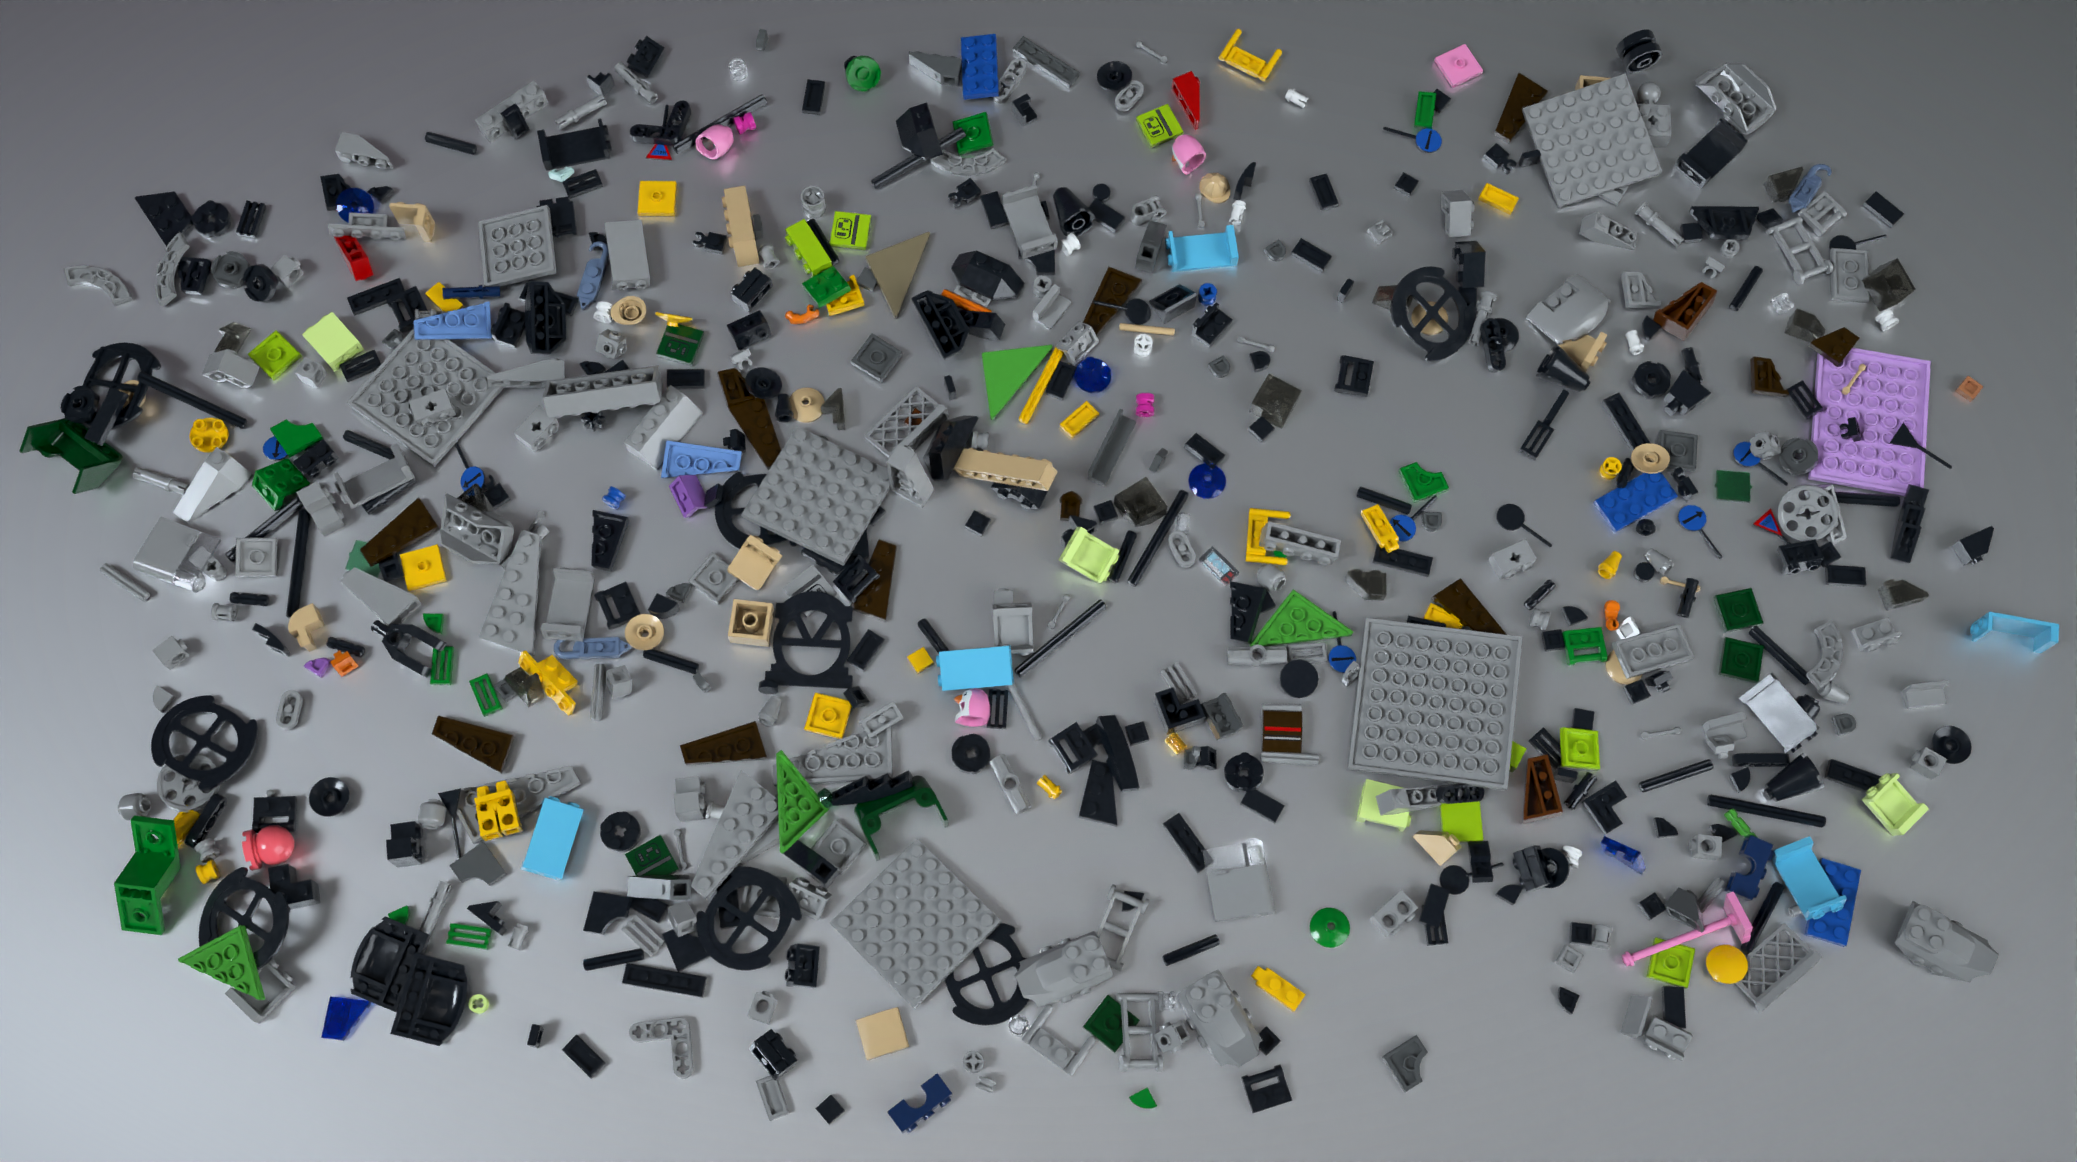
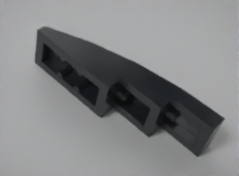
M1908 484L1890 558L1907 563L1911 562L1922 528L1920 524L1926 509L1924 505L1929 489Z
M1098 716L1096 723L1103 734L1101 743L1108 755L1106 763L1121 792L1139 790L1140 787L1132 755L1116 716Z
M909 770L892 779L888 773L872 781L867 776H864L832 792L831 803L833 806L858 804L894 795L912 787L913 776Z

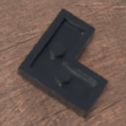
M1616 780L1582 801L1604 835L1623 824L1612 806L1627 798Z

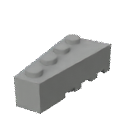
M898 444L887 461L890 490L923 508L933 493L934 488L914 450L907 445Z

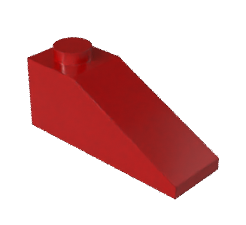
M1190 71L1173 78L1171 88L1193 128L1197 130L1200 121V81Z
M345 235L343 237H334L355 281L365 280L373 276L368 256L355 237Z

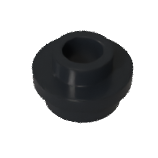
M1642 519L1636 525V531L1643 536H1649L1656 530L1654 522L1650 519Z

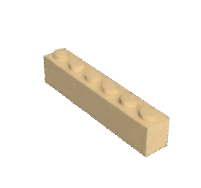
M964 448L953 468L960 477L1049 491L1058 472L1052 466V463L1046 459L1036 460L1032 457L1023 458L1015 454L1010 456L1001 452L978 451L974 448Z

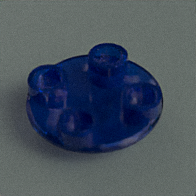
M1087 357L1076 367L1074 374L1075 382L1085 392H1101L1110 384L1111 369L1104 361L1094 357Z

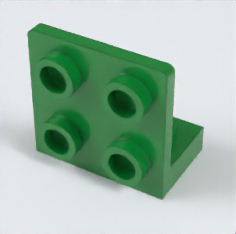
M288 458L256 470L252 482L253 488L274 511L282 508L285 496L310 485V482Z

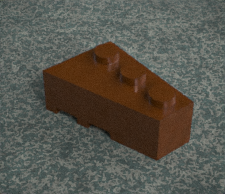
M1700 282L1683 293V296L1677 300H1673L1663 309L1657 310L1653 320L1663 330L1685 341L1714 303L1717 290Z
M1548 754L1528 758L1522 824L1560 817L1563 810Z

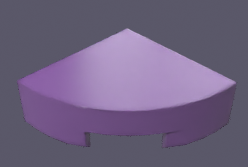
M327 658L310 660L303 667L321 678L330 667L331 660Z

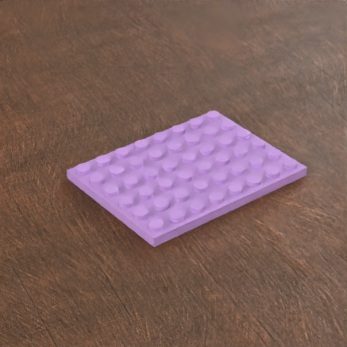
M1852 348L1837 367L1817 353L1814 396L1823 407V411L1817 412L1812 419L1811 441L1818 449V464L1808 473V479L1905 496L1908 484L1924 488L1926 453L1917 448L1889 443L1904 422L1916 442L1926 449L1931 361ZM1865 364L1866 369L1862 371L1858 378L1855 380V382L1850 388V392L1847 395H1844L1842 393V389L1844 387H1847L1851 379L1859 370V365ZM1856 417L1859 423L1861 441L1853 442L1851 437L1849 439H1842L1841 434L1847 433L1848 430H1841L1839 425L1848 424V418Z

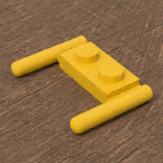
M1236 29L1220 54L1219 59L1255 78H1259L1261 81H1265L1280 58L1282 50L1276 49L1267 64L1266 61L1236 46L1234 47L1242 34L1240 29Z
M1249 508L1245 562L1272 563L1276 565H1286L1288 563L1287 558L1265 556L1266 550L1264 547L1259 546L1261 530L1268 522V517L1289 519L1291 516L1290 512Z

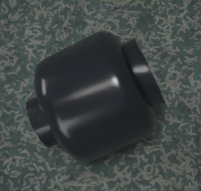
M1807 694L1798 696L1796 701L1814 720L1820 711L1819 701Z

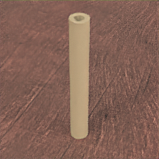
M1120 323L1119 330L1171 336H1174L1175 328Z

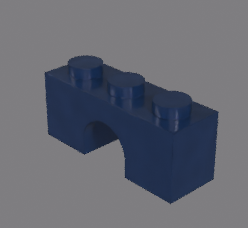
M1752 835L1745 836L1739 855L1749 860L1751 865L1750 871L1746 875L1737 872L1731 873L1724 891L1727 893L1734 891L1737 897L1746 901L1756 898L1760 890L1758 887L1760 879L1763 880L1767 872L1765 868L1766 863L1772 859L1774 850H1772L1773 844Z
M938 1073L921 1085L922 1090L926 1094V1102L923 1106L912 1108L903 1099L887 1111L902 1134L905 1132L911 1133L918 1127L917 1122L921 1119L926 1121L935 1114L934 1109L939 1105L943 1108L951 1101L952 1092Z

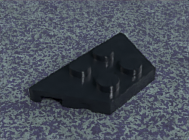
M175 191L135 197V200L166 247L177 233L180 232L185 236L187 229L193 225L192 216Z
M1691 206L1689 212L1712 239L1747 240L1751 234L1759 207Z
M867 528L844 566L807 548L801 550V554L805 557L808 556L816 561V564L827 568L829 572L837 576L859 554L865 560L869 558Z

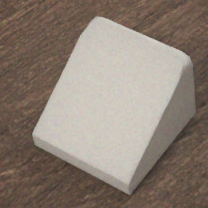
M1628 617L1620 622L1619 627L1615 630L1621 639L1642 634V631L1632 617Z

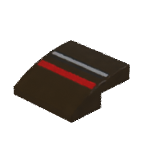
M1263 710L1262 752L1301 753L1302 711Z

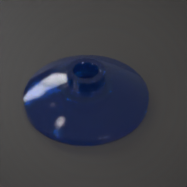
M349 188L338 196L336 210L339 216L349 223V212L373 214L374 203L366 191L360 188ZM357 202L359 206L352 208L351 204Z
M1204 463L1193 468L1188 478V484L1196 496L1203 499H1212L1223 492L1226 478L1219 467L1216 466L1212 469ZM1208 476L1211 478V480L1206 481L1204 478Z

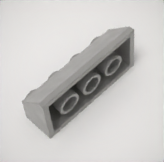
M670 385L661 396V401L650 409L624 441L625 446L630 453L658 471L664 461L666 441L681 442L703 415V412L685 394Z

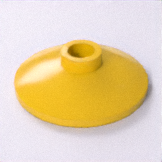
M655 312V315L667 321L668 326L678 327V323L692 321L690 317Z

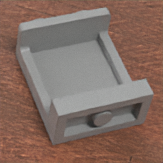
M992 604L994 647L1011 645V654L1018 653L1021 656L1034 652L1032 604Z
M271 959L270 962L258 970L265 996L264 1000H257L255 997L234 988H230L225 993L252 1021L259 1024L296 987L291 982L293 977L286 971L282 973L278 969L280 965L274 959Z

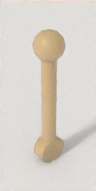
M1865 364L1859 365V370L1851 379L1847 387H1844L1842 389V393L1844 395H1847L1850 392V388L1855 382V380L1858 378L1860 373L1866 369Z
M1666 576L1660 579L1663 585L1669 583L1685 587V583L1669 580ZM1699 585L1697 586L1696 592H1699L1701 589Z

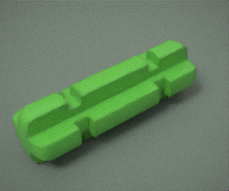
M1730 809L1724 814L1728 821L1731 820V825L1741 836L1752 835L1757 837L1754 832H1750V827L1741 817L1737 816L1738 813L1734 809Z

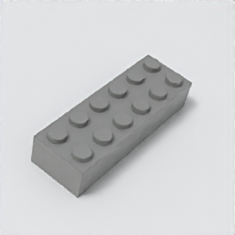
M659 365L549 380L546 382L542 398L547 417L561 418L564 415L577 416L586 412L598 413L607 409L634 408L643 404L655 405L661 401L663 383Z

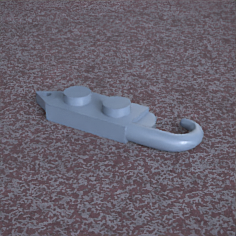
M1816 164L1802 178L1789 198L1792 213L1802 208H1807L1822 182V179L1815 174L1818 170H1826L1828 172L1827 175L1830 176L1832 170L1828 165Z
M602 241L594 242L589 247V251H592L595 247H601L603 253L601 259H591L586 264L576 295L579 298L583 311L592 302H596L606 271L609 253L607 244Z
M619 637L585 638L583 642H575L573 651L563 652L560 650V644L566 640H557L553 647L554 653L561 659L581 660L620 658V655L633 648Z

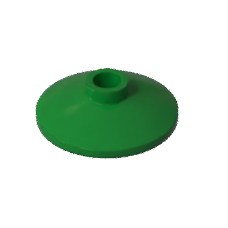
M1323 908L1313 915L1310 921V933L1319 945L1326 948H1335L1347 940L1350 933V924L1345 914L1340 910ZM1328 923H1332L1334 925L1333 930L1328 929Z

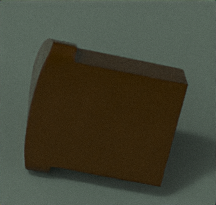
M1069 491L1060 497V521H1069L1070 515L1079 517L1080 504L1083 501L1080 495Z

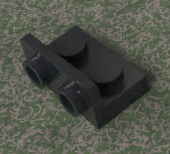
M648 36L643 41L639 39L634 47L637 50L636 53H631L626 61L629 64L627 68L634 69L646 78L665 48Z
M1217 302L1213 306H1208L1204 316L1201 319L1198 318L1192 325V335L1207 347H1210L1233 320L1218 309L1219 304Z
M505 303L498 312L496 324L494 323L491 327V335L494 341L516 348L525 329V312L513 309L509 303Z
M760 310L727 324L728 331L733 337L738 350L772 336L769 325Z
M323 439L294 460L293 463L309 481L318 477L326 467L334 465L339 457Z
M1815 539L1781 545L1777 549L1784 564L1782 569L1783 575L1797 574L1806 570L1814 571L1820 567L1824 559Z
M805 944L790 946L786 955L788 960V969L785 971L787 987L816 988L820 946Z

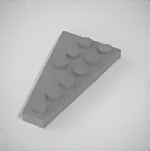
M521 530L479 635L482 639L520 652L526 650L531 656H535V621L537 619L538 570L541 554L540 535Z
M571 766L552 769L539 774H529L525 777L501 780L508 783L509 788L515 795L519 819L540 808L544 798L549 796L557 798L581 785ZM500 781L487 783L482 786H488L490 794L497 792L496 783ZM468 787L461 790L456 812L473 844L483 840L480 837L474 800L477 797L478 787Z
M742 770L738 775L691 884V887L706 900L709 899L778 818V799Z

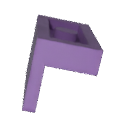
M679 475L669 485L684 518L690 517L698 509H708L704 506L706 494L696 475Z

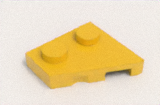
M851 275L847 282L851 291L826 304L829 316L865 306L854 275Z

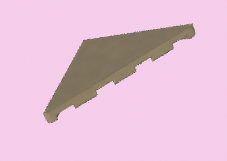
M930 232L865 256V260L894 318L898 317L930 237Z

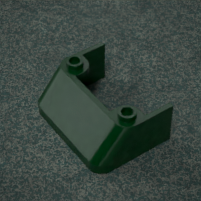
M66 418L28 426L19 450L20 453L37 450L47 458L61 456L79 470L72 491L74 494L99 488L120 466L123 459L122 454L106 442L101 446L85 439L84 437L89 429L81 423H73Z
M914 776L912 787L894 795L874 801L858 803L855 806V817L876 861L880 860V856L871 835L877 833L881 828L879 816L914 799L923 808H929L934 805L944 827H948V819L934 791L924 777Z

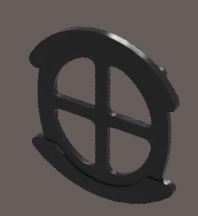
M1432 266L1413 270L1401 279L1393 293L1390 309L1394 327L1398 328L1401 326L1406 335L1417 346L1427 352L1425 360L1428 362L1444 359L1457 352L1469 338L1476 317V304L1469 303L1467 305L1458 290L1443 277L1445 271L1442 268ZM1418 284H1436L1444 289V294L1434 306H1431L1416 290ZM1409 295L1426 311V315L1415 328L1411 326L1406 314V300ZM1449 298L1454 300L1458 310V326L1455 330L1438 313L1439 309ZM1431 319H1434L1448 334V339L1440 343L1431 342L1422 338L1420 332Z
M126 342L100 347V349L93 352L92 357L95 358V361L82 385L90 389L93 386H100L110 390L112 387L117 390L134 393L131 402L121 410L112 429L130 423L143 411L139 406L149 386L140 382L137 386L121 383L129 362L136 360L141 371L152 375L153 370L161 368L159 360L148 349L138 344ZM122 357L113 381L96 378L99 371L107 363ZM93 420L90 422L85 421V423L89 426H91Z
M742 472L735 473L724 483L722 500L715 505V519L721 534L732 546L739 550L749 535L741 532L734 526L732 517L742 515L745 508H732L731 502L742 489L753 484L759 487L766 474L744 477ZM760 526V535L758 537L763 540L764 544L774 545L788 541V539L778 534L769 535L767 529ZM789 540V543L792 547H795L797 545L796 543Z
M211 695L190 698L171 708L157 724L151 740V753L154 763L158 767L166 764L178 774L200 782L198 785L200 791L217 787L238 773L250 758L255 748L258 734V724L255 719H251L246 724L232 711L215 704V698ZM198 713L217 715V719L203 735H199L181 725V721L190 715ZM226 721L233 725L238 737L237 747L232 752L211 741L212 736ZM174 731H178L196 741V745L183 761H177L170 751L169 739ZM203 748H209L226 758V762L223 765L209 770H196L189 767Z
M737 866L729 874L732 878L716 893L706 911L697 912L696 929L703 948L715 961L735 970H756L771 963V959L768 956L776 949L785 936L792 918L800 921L802 913L795 896L779 878L758 868ZM750 885L762 888V893L748 912H742L726 900L727 896L738 888ZM770 895L776 898L780 909L779 924L774 932L754 920L755 914ZM720 907L725 908L740 919V924L726 943L718 941L714 929L715 915ZM747 926H751L768 938V942L756 951L744 954L732 951L733 945Z
M241 867L227 875L209 896L200 920L199 946L201 947L219 937L217 918L222 911L236 920L238 926H245L246 929H249L264 940V945L261 949L253 953L257 970L270 962L281 948L287 934L291 909L288 906L284 892L279 891L275 894L261 882L246 877L248 869ZM244 889L253 890L255 896L244 915H241L226 904L227 898L234 892ZM263 898L269 903L273 914V927L269 933L252 922V917Z
M1001 923L986 938V940H992L1002 945L1010 953V960L988 968L979 947H977L973 954L980 969L979 973L961 981H956L953 970L945 978L947 989L956 1004L952 1010L953 1014L961 1020L983 1026L1000 1024L1016 1016L1029 1002L1030 999L1023 998L1018 983L1010 1000L1002 1002L992 981L994 974L1008 968L1015 967L1018 972L1020 968L1019 962L1024 960L1017 945L1010 937V935L1015 933L1014 926ZM983 980L987 985L994 1006L990 1009L976 1007L961 995L960 990L963 987Z

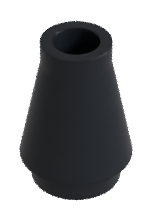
M779 394L775 417L779 422L786 423L792 420L794 414L789 395Z

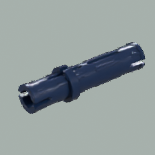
M479 285V287L442 288L443 299L479 298L482 300L487 297L500 298V286L483 287V285Z

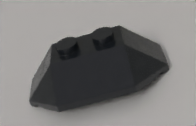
M928 102L909 108L896 120L903 149L921 156L924 160L943 155Z
M977 250L959 254L951 267L960 286L992 300L1017 298L1025 284L1009 264Z
M529 281L525 300L526 343L531 354L550 355L566 340L565 303L549 282Z
M929 290L912 297L911 299L919 318L941 357L945 360L960 353L970 330L954 301Z
M964 415L944 421L938 427L923 457L934 481L947 482L979 419L977 416Z

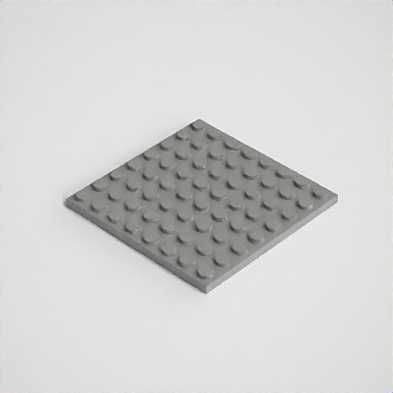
M1366 618L1348 770L1507 790L1523 637Z

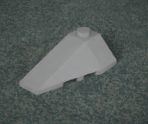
M216 447L200 467L173 513L189 524L208 512L210 507L218 502L222 503L227 496L240 491L253 477V474L230 455Z

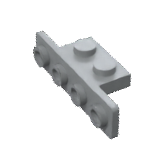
M349 212L348 225L328 224L329 234L335 237H343L345 235L355 238L365 236L374 239L385 237L399 240L406 236L405 229L402 227H387V214Z

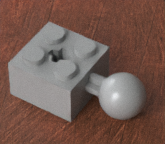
M1646 82L1639 87L1637 92L1638 99L1643 104L1637 105L1653 147H1666L1672 137L1670 105H1656L1655 103L1660 98L1661 90L1656 83Z

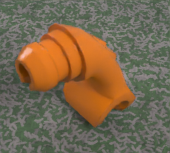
M809 304L805 314L799 315L792 311H787L785 318L795 325L807 323L818 318L819 309L813 311L814 305Z
M1613 600L1607 601L1604 605L1606 627L1611 631L1619 627L1617 617L1620 605Z

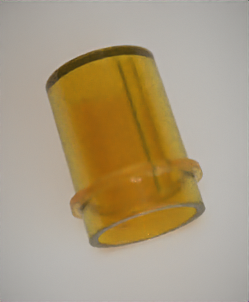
M1175 732L1171 733L1164 740L1166 745H1169L1176 755H1179L1187 748V745Z

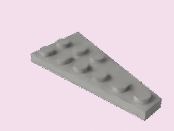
M891 726L870 739L864 731L827 744L825 747L817 750H811L804 755L790 758L789 760L809 784L854 782L864 776H867L872 781L886 773L892 779ZM776 764L773 765V785H774V786H777V765H776Z

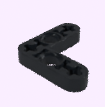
M684 100L675 103L666 127L643 124L632 126L630 135L633 141L669 146L678 144L681 141L691 115L689 103ZM676 121H682L678 125H673ZM654 133H660L656 137H651Z

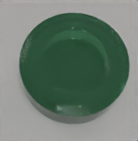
M823 788L818 792V799L824 807L830 809L833 806L831 803L832 793Z

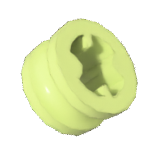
M476 994L470 998L468 1006L474 1013L482 1014L488 1009L489 1001L485 996ZM481 999H483V1002H481L482 1004H484L483 1007H477L475 1009L474 1007L476 1005L474 1004V1002L476 1000L480 1001Z

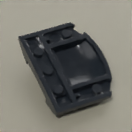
M385 916L381 919L384 921L369 930L356 952L350 978H353L354 989H351V994L397 1012L415 952L420 954L426 953L430 934Z
M415 952L390 1034L440 1046L443 1043L442 1041L456 1028L465 1007L468 989L467 977L464 971L466 970L465 966Z

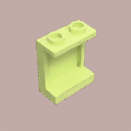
M333 312L323 316L319 322L308 327L302 334L334 372L341 368L340 364L351 360L364 350L360 342Z
M1076 527L1058 560L1092 581L1102 583V581L1105 582L1110 574L1108 570L1111 565L1117 562L1120 550L1089 534L1086 529Z
M1898 773L1882 775L1879 778L1880 782L1876 786L1869 788L1866 791L1867 795L1862 799L1892 836L1904 835L1929 810L1924 803L1917 804L1897 781L1900 777Z
M1366 779L1363 783L1356 821L1364 823L1367 820L1399 828V831L1403 832L1411 823L1409 812L1381 816L1376 800L1377 795L1390 789H1400L1403 787Z

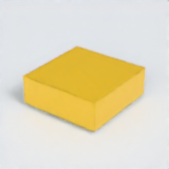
M924 647L907 656L917 674L934 665Z

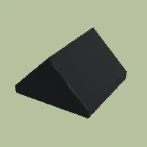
M1179 284L1151 299L1149 303L1163 324L1194 308L1197 295L1196 292Z

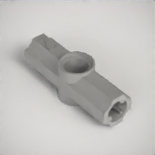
M1258 644L1252 647H1228L1227 662L1228 665H1252L1255 667L1262 664H1286L1287 649L1286 646L1263 647ZM1257 652L1262 658L1256 659L1252 656V653Z
M1005 754L989 761L1001 784L1002 791L1006 794L1016 815L1031 808V804L1019 783V779L1014 774ZM1011 780L1016 785L1013 788H1008L1005 786V783Z

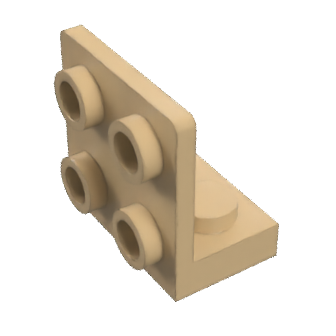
M403 202L390 203L389 207L399 224H412L416 226L424 242L432 243L435 222L426 205L420 203L414 205L405 204Z

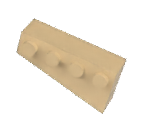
M739 186L724 189L725 197H722L723 208L727 207V210H724L725 220L729 221L726 224L728 235L731 234L732 236L728 237L730 248H734L738 267L759 264L746 187Z

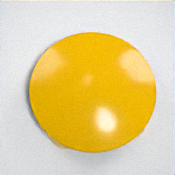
M197 419L193 423L189 438L195 449L210 453L216 447L220 449L226 444L229 431L225 423L220 419Z
M1719 945L1708 953L1706 967L1715 982L1733 984L1744 979L1748 970V962L1745 955L1738 948L1731 945Z

